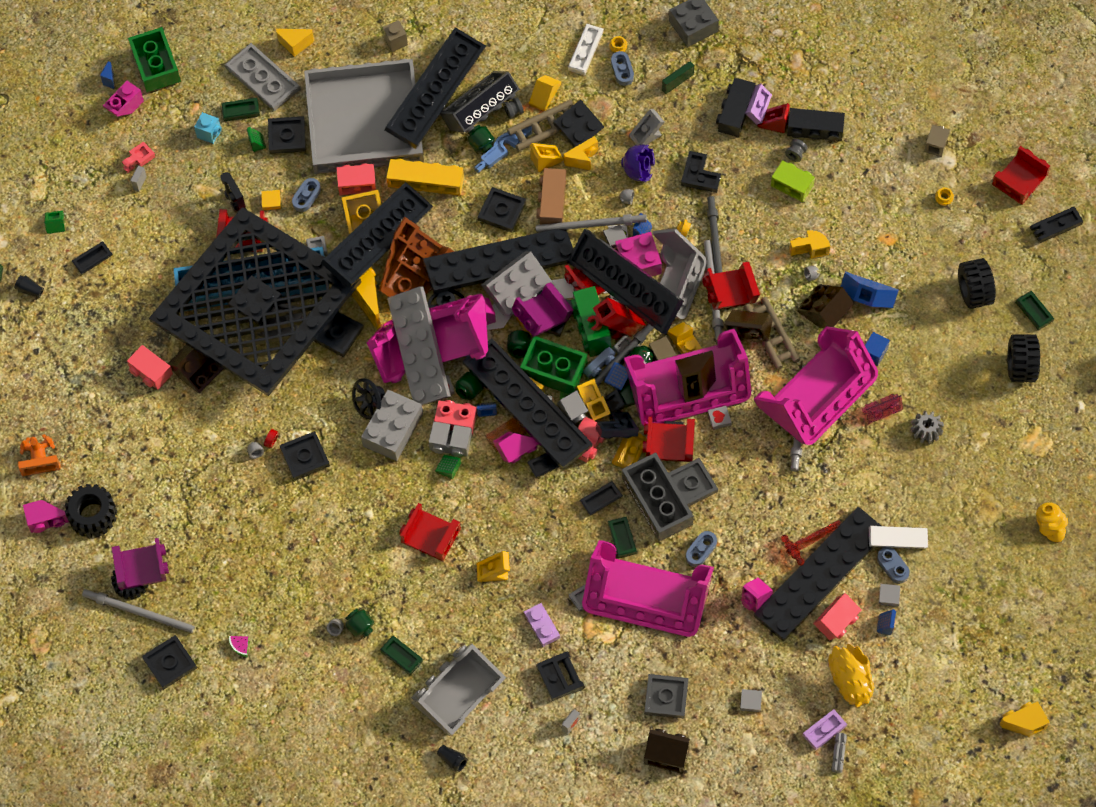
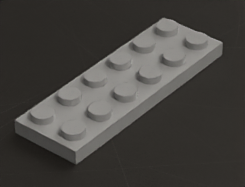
M417 287L387 298L412 400L424 406L451 397L424 287Z

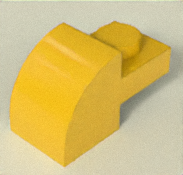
M807 230L806 238L798 237L790 241L789 251L791 256L809 252L812 259L829 255L830 243L822 233Z
M595 379L576 386L582 401L588 409L586 414L590 419L595 421L611 414L604 397L601 396Z

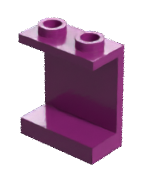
M551 282L544 286L541 294L523 302L520 297H517L511 309L533 337L567 322L573 312V308Z
M154 538L155 545L121 551L119 545L112 547L116 580L120 590L167 581L166 574H169L167 562L163 561V556H166L165 545L160 544L159 538Z

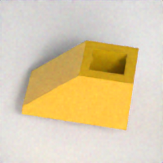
M1037 701L1033 704L1028 702L1022 705L1020 710L1016 712L1011 710L1005 713L1001 719L1000 726L1001 728L1030 737L1047 729L1050 722Z

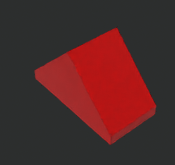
M786 103L767 109L762 123L757 124V127L785 133L790 105Z

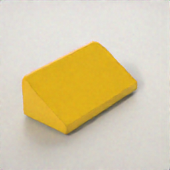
M640 433L638 437L623 438L612 464L625 468L637 462L643 451V441H647V438Z

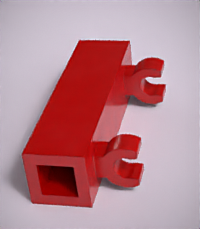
M608 297L593 307L596 316L592 315L587 319L590 323L596 321L595 326L592 327L594 331L600 330L602 325L608 326L611 332L616 330V334L612 336L615 340L620 339L623 333L632 337L646 326L643 319L632 310Z

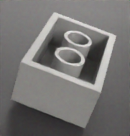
M525 251L481 284V286L501 314L508 316L513 312L511 309L517 297H520L523 302L527 301L539 293L546 284L552 283V280L532 252Z
M387 390L381 400V409H376L361 436L363 447L398 461L423 415L422 404Z

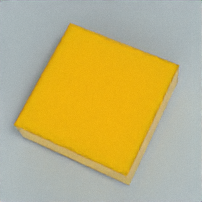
M280 190L261 191L263 211L281 209Z

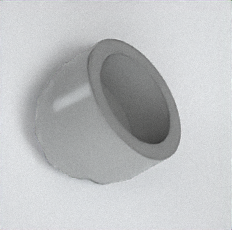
M625 189L620 193V200L625 204L631 205L634 198V190Z
M816 266L804 268V275L808 282L819 277L820 273H817L819 269Z
M252 442L247 447V452L252 459L259 458L264 453L262 446L258 442Z
M337 618L332 619L327 624V631L333 636L339 635L344 629L342 620Z

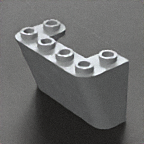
M464 644L462 647H459L452 654L454 658L450 662L445 661L440 666L439 670L441 672L436 677L432 675L425 682L427 686L421 690L419 689L411 697L413 699L411 704L449 736L457 731L465 722L464 719L485 696L493 692L506 678L473 644L468 646Z

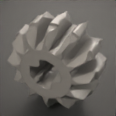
M926 411L922 415L918 413L915 417L916 419H913L911 422V433H915L914 438H921V444L924 440H927L929 444L932 443V439L935 441L939 440V436L943 434L942 428L944 426V423L940 422V415L934 417L933 411L930 415Z

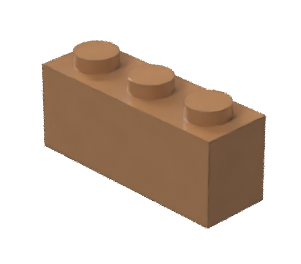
M544 168V173L540 175L539 186H542V191L538 192V202H541V208L537 207L536 218L540 219V225L563 223L566 169Z

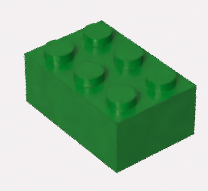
M163 27L128 38L146 93L181 82Z
M592 286L574 291V299H571L572 313L574 319L577 320V329L583 340V349L585 352L588 351L590 357L600 355L608 347L611 348L608 326L602 325L600 330L594 331L592 327L595 326L596 321L593 323L587 321L590 316H596L593 307L600 303L596 288Z
M535 336L530 343L520 368L530 378L542 385L570 395L577 390L576 386L579 385L583 371L588 364V357L586 353Z

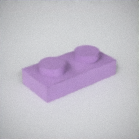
M762 84L755 85L745 112L756 125L762 123L772 94Z
M542 603L524 611V615L542 647L560 638V634Z
M833 709L807 729L802 736L816 751L847 727V723Z

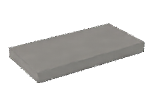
M252 43L225 64V68L273 111L277 110L300 90V86Z

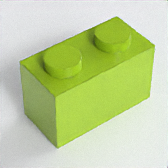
M782 160L771 177V187L804 202L814 186L815 177L810 172L803 171L794 164Z

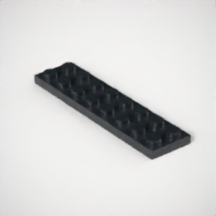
M455 27L393 115L384 131L417 149L484 51L486 45Z
M405 182L322 260L321 264L344 285L350 288L390 250L394 232L404 217L417 224L433 206Z
M553 229L423 258V265L433 294L484 283L525 251H531L543 269L568 264L569 262L567 261L573 251V246L567 230Z
M583 230L567 262L660 333L667 334L684 300L590 230Z
M492 338L488 341V352L485 357L476 360L468 356L463 360V365L562 470L592 447L589 439Z
M857 507L754 613V617L784 642L874 548L869 547V527L881 525L860 507Z

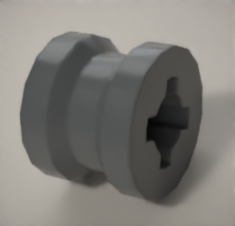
M514 97L510 102H503L504 110L509 119L514 118L516 114L521 115L524 113L518 97Z
M792 139L790 147L785 151V155L792 161L800 162L803 158L802 154L806 153L808 147L803 141Z

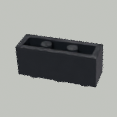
M734 78L733 83H729L726 93L729 95L727 99H723L721 109H723L722 114L719 113L716 119L718 132L735 137L740 136L747 116L745 112L756 83L739 78Z
M790 108L787 136L810 138L812 140L823 139L831 142L842 141L845 113Z

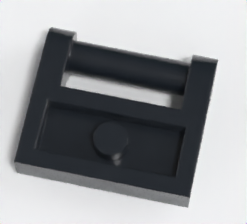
M228 172L222 173L220 178L225 187V198L231 200L230 205L233 211H239L242 207L246 209L243 195L231 174Z
M568 651L536 664L552 701L573 692H579L585 688L583 681H580L570 660L571 655ZM559 663L564 664L573 684L568 686L558 665Z

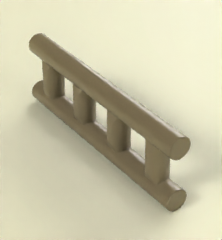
M572 100L565 101L508 128V134L512 135L515 133L520 142L515 145L517 151L529 147L531 143H538L559 133L560 131L553 124L555 121L553 115L561 111L565 113L573 106ZM547 118L551 128L542 132L538 122ZM531 126L536 136L526 139L522 130Z
M762 298L760 301L763 305L752 309L750 304L743 307L745 311L767 312L773 320L771 328L775 327L779 336L770 339L769 342L763 341L762 344L776 370L782 369L783 365L781 362L791 358L793 363L799 362L800 358L768 298ZM783 342L787 352L777 355L773 346Z

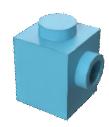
M202 112L194 126L198 139L214 144L216 138L221 133L219 118Z

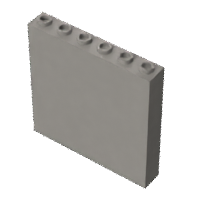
M413 59L328 67L324 69L313 68L304 71L314 174L337 172V167L344 165L358 166L366 163L374 164V168L389 166L390 159L424 162L422 141L417 149H414L384 131L415 85Z

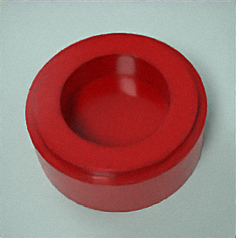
M274 429L269 431L264 441L265 447L270 449L274 446L279 435L278 431Z

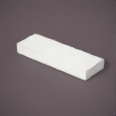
M586 24L569 63L568 71L585 76L602 37L603 28Z
M870 526L869 547L928 548L927 528Z

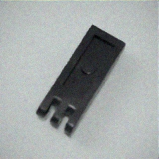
M1071 207L1032 224L1030 229L1031 231L1036 230L1033 234L1035 237H1038L1037 241L1041 243L1082 225L1083 219L1076 208Z

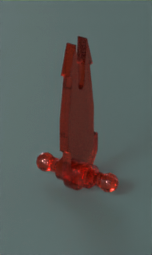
M839 520L806 538L800 539L796 543L790 541L787 535H782L781 541L785 543L787 555H791L793 559H796L798 565H803L805 561L800 556V550L836 530L841 522Z

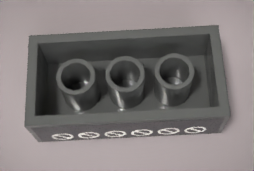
M493 71L443 109L440 116L450 131L470 132L474 129V125L477 122L487 119L490 112L500 109L502 103L516 96L515 93L520 89L509 71Z
M657 453L649 455L622 469L624 484L659 542L693 525L694 515Z

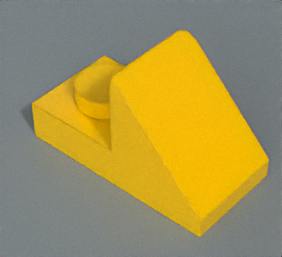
M592 137L564 153L565 166L591 170V161L588 157H592L598 151L597 139Z
M682 322L668 330L667 334L681 354L702 349L693 336V328Z
M501 551L477 562V581L507 580L508 571H510L509 552Z

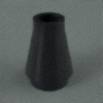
M20 275L14 286L19 293L38 298L41 297L44 291L43 287L39 286L27 275Z
M442 745L437 751V755L453 771L460 772L467 764L468 759L464 753Z

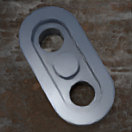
M622 51L615 52L611 57V66L616 81L623 86L630 85L634 80V72L629 56Z
M308 178L301 184L292 198L293 208L296 211L305 212L311 207L321 191L318 180Z
M608 347L584 369L583 373L588 378L597 377L602 371L601 368L608 365L615 358V352Z
M710 531L700 533L686 552V561L690 566L702 565L716 548L717 537L714 533ZM709 541L711 544L705 545L704 542ZM693 556H698L699 559H698V560H694L692 557H693Z
M882 548L877 557L879 565L893 582L898 584L906 582L910 573L908 566L893 548ZM889 554L891 558L888 559L884 555ZM901 569L903 573L899 574L896 570Z

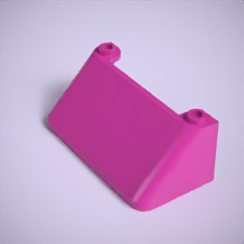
M482 294L429 308L442 362L467 355L476 360L486 356L488 352L485 300ZM392 319L382 324L367 342L384 383H397L402 380V376L406 373Z
M826 326L818 335V345L821 350L774 397L769 391H761L754 398L759 409L802 444H814L877 379V367L857 331Z
M735 329L719 334L717 345L658 361L645 364L640 355L624 357L637 412L643 426L644 423H648L649 416L652 417V423H664V421H674L705 413L710 409L743 403L751 397L748 357ZM712 350L716 381L704 398L685 403L678 388L675 360Z
M598 541L590 559L582 606L586 612L686 637L694 636L697 633L714 567L698 565L694 568L691 577L615 559V546L606 541Z

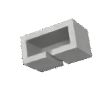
M577 391L564 397L557 403L558 408L573 424L583 420L586 417L584 414L588 412Z
M433 421L429 438L430 450L438 454L443 452L450 453L456 457L468 456L472 438L471 428L454 425L453 431H450V424Z

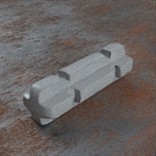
M837 733L835 737L832 771L836 773H842L844 763L842 762H844L847 735L844 733Z

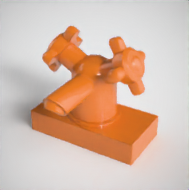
M43 434L44 440L41 443H38L35 437H27L21 442L20 454L23 455L25 451H30L31 460L18 462L22 476L61 470L57 455L46 457L45 449L48 446L52 449L55 448L54 442L49 436Z

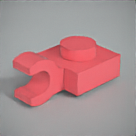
M143 141L129 151L130 157L122 161L123 168L128 173L135 168L136 164L142 167L155 158V153Z

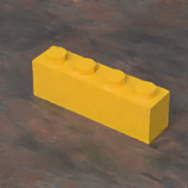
M390 159L387 173V185L391 188H400L406 182L416 191L457 196L461 195L464 179L463 168L456 165L445 166L439 163L429 164L421 161H405L403 159Z

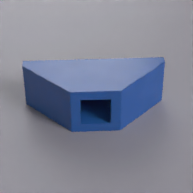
M846 271L840 286L845 289L852 300L871 307L893 308L899 289Z

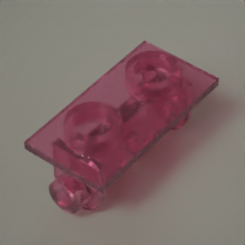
M892 393L880 399V404L877 401L865 404L862 411L864 415L867 414L868 424L902 411V396Z

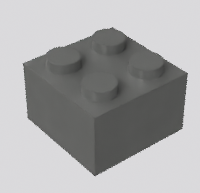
M687 0L669 9V22L687 48L718 32L719 20L705 0Z

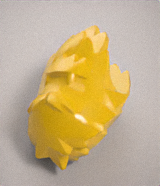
M847 644V649L844 647L840 649L838 646H834L832 654H829L828 662L833 681L839 689L838 692L843 696L844 700L850 705H855L856 708L869 704L875 687L872 682L868 657L863 654L858 646L855 648L851 644Z

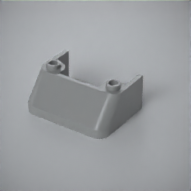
M676 228L656 230L652 234L663 244L660 255L663 262L667 264L660 283L684 300L675 317L676 320L684 319L689 312L706 268V258Z

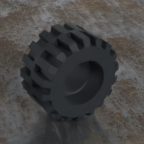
M981 258L960 263L958 282L962 298L967 307L973 309L994 304L996 288L993 273L988 262Z
M1036 334L1011 335L1007 351L1008 375L1011 382L1037 381L1040 372V345Z
M86 484L84 488L81 485L78 487V491L74 489L71 492L72 496L67 497L68 503H65V514L73 530L76 533L79 532L81 536L86 534L88 538H92V535L99 537V533L102 532L103 534L107 533L106 529H111L113 527L112 522H116L117 519L115 516L117 515L116 506L109 491L107 492L104 487L100 488L97 484H94L93 487L91 484ZM92 504L101 506L100 511L95 516H81L85 507Z

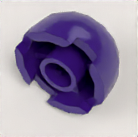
M640 144L629 148L621 160V165L626 175L635 181L647 182L653 175L650 174L651 166H655V156L653 149L648 148L649 145Z

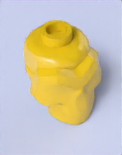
M1052 502L1041 504L1036 510V519L1040 526V533L1047 536V539L1053 542H1061L1065 537V527L1068 525L1067 517L1062 513L1057 504Z

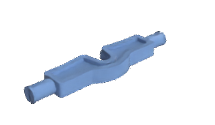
M531 126L522 130L526 138L532 134ZM507 132L499 136L494 146L481 156V162L474 166V170L480 173L486 166L491 168L498 161L508 155V150L504 144H509L516 148L515 145L520 143L516 134L509 135Z

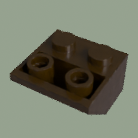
M819 284L813 289L810 296L802 301L797 311L817 327L824 329L826 326L834 327L854 305V302L843 287Z
M732 310L724 325L727 330L735 329L740 341L751 339L753 342L762 343L763 341L769 342L773 320L770 314Z
M185 345L167 363L179 379L199 394L224 369L188 345Z
M712 350L675 360L678 388L685 403L704 398L716 381Z
M650 729L644 755V764L683 774L689 753L690 739L682 734H668L663 729Z

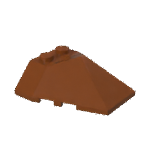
M406 217L402 219L394 232L379 289L380 292L388 297L417 287H424L425 295L428 294L432 288L423 265V258L455 252L449 247L442 246L419 230L420 227Z

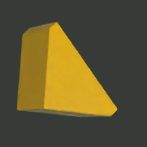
M276 29L278 42L294 57L314 42L312 29Z
M547 75L538 78L529 105L546 111L559 89L561 81Z
M531 143L530 158L538 172L543 171L544 168H550L564 160L555 145Z

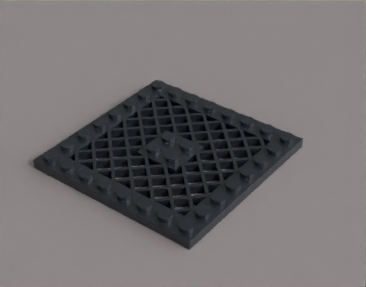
M242 207L153 312L149 320L269 396L360 285L361 279L348 288L321 264L325 258L324 256ZM252 239V245L243 246L242 241ZM267 248V254H257V250ZM270 248H272L273 250H275V251H277V252H272V253H271ZM254 251V256L244 257V252ZM232 254H241L240 259L231 260ZM285 257L290 259L291 261L285 262ZM273 258H282V263L272 264ZM268 260L269 265L259 267V261ZM255 262V268L246 269L245 264ZM242 264L243 270L233 271L232 266ZM296 266L297 272L287 273L286 268ZM229 267L228 273L220 274V268ZM283 269L284 274L274 276L273 270ZM270 271V277L261 278V272ZM257 273V278L253 277L251 274ZM311 275L312 281L302 282L301 277ZM314 275L318 276L321 279L315 280ZM235 277H244L243 282L234 283ZM230 278L231 284L221 286V280ZM298 278V283L289 285L288 279ZM285 280V286L275 287V282ZM217 281L218 286L208 288V282ZM266 283H271L272 288L266 285ZM326 284L327 290H316V286ZM313 287L312 293L303 294V288ZM232 290V296L223 297V291ZM300 290V295L290 296V291ZM219 292V298H209V294ZM281 292H286L287 297L282 298ZM196 296H206L205 301L196 302ZM314 298L315 304L305 306L304 300ZM301 301V307L292 308L291 302ZM224 303H228L230 308L224 309ZM288 303L289 309H278V305ZM220 304L221 310L211 311V305ZM207 306V312L198 314L197 308ZM194 309V315L185 316V310ZM303 312V318L293 319V314ZM235 313V319L226 320L225 315ZM238 313L242 314L245 317L239 318ZM290 315V321L280 322V316ZM222 316V321L213 323L212 317ZM276 317L277 323L267 325L266 319ZM208 318L209 324L199 325L200 319ZM263 321L264 326L254 327L253 322L260 325ZM250 322V328L240 329V324ZM236 325L237 331L227 332V326ZM223 327L224 333L214 335L213 329ZM291 327V333L282 334L281 328ZM278 329V335H268V331ZM205 330H210V335L207 334V333L204 332V331H205ZM265 332L264 338L255 339V333ZM251 334L252 340L242 341L241 336ZM238 337V342L229 344L228 338ZM225 339V344H223L219 340ZM270 342H280V347L270 348ZM266 343L267 349L257 351L256 345ZM253 346V352H243V347ZM238 348H239L240 354H239L238 352L234 351L233 349H238ZM268 355V361L258 362V357ZM249 358H254L255 363L250 361Z

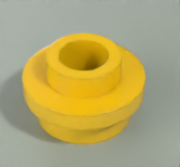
M621 36L614 37L609 44L610 50L613 53L625 52L627 41Z
M944 187L936 192L935 200L938 204L947 206L953 202L954 194L949 188Z
M684 219L683 222L679 221L676 229L686 237L691 223Z

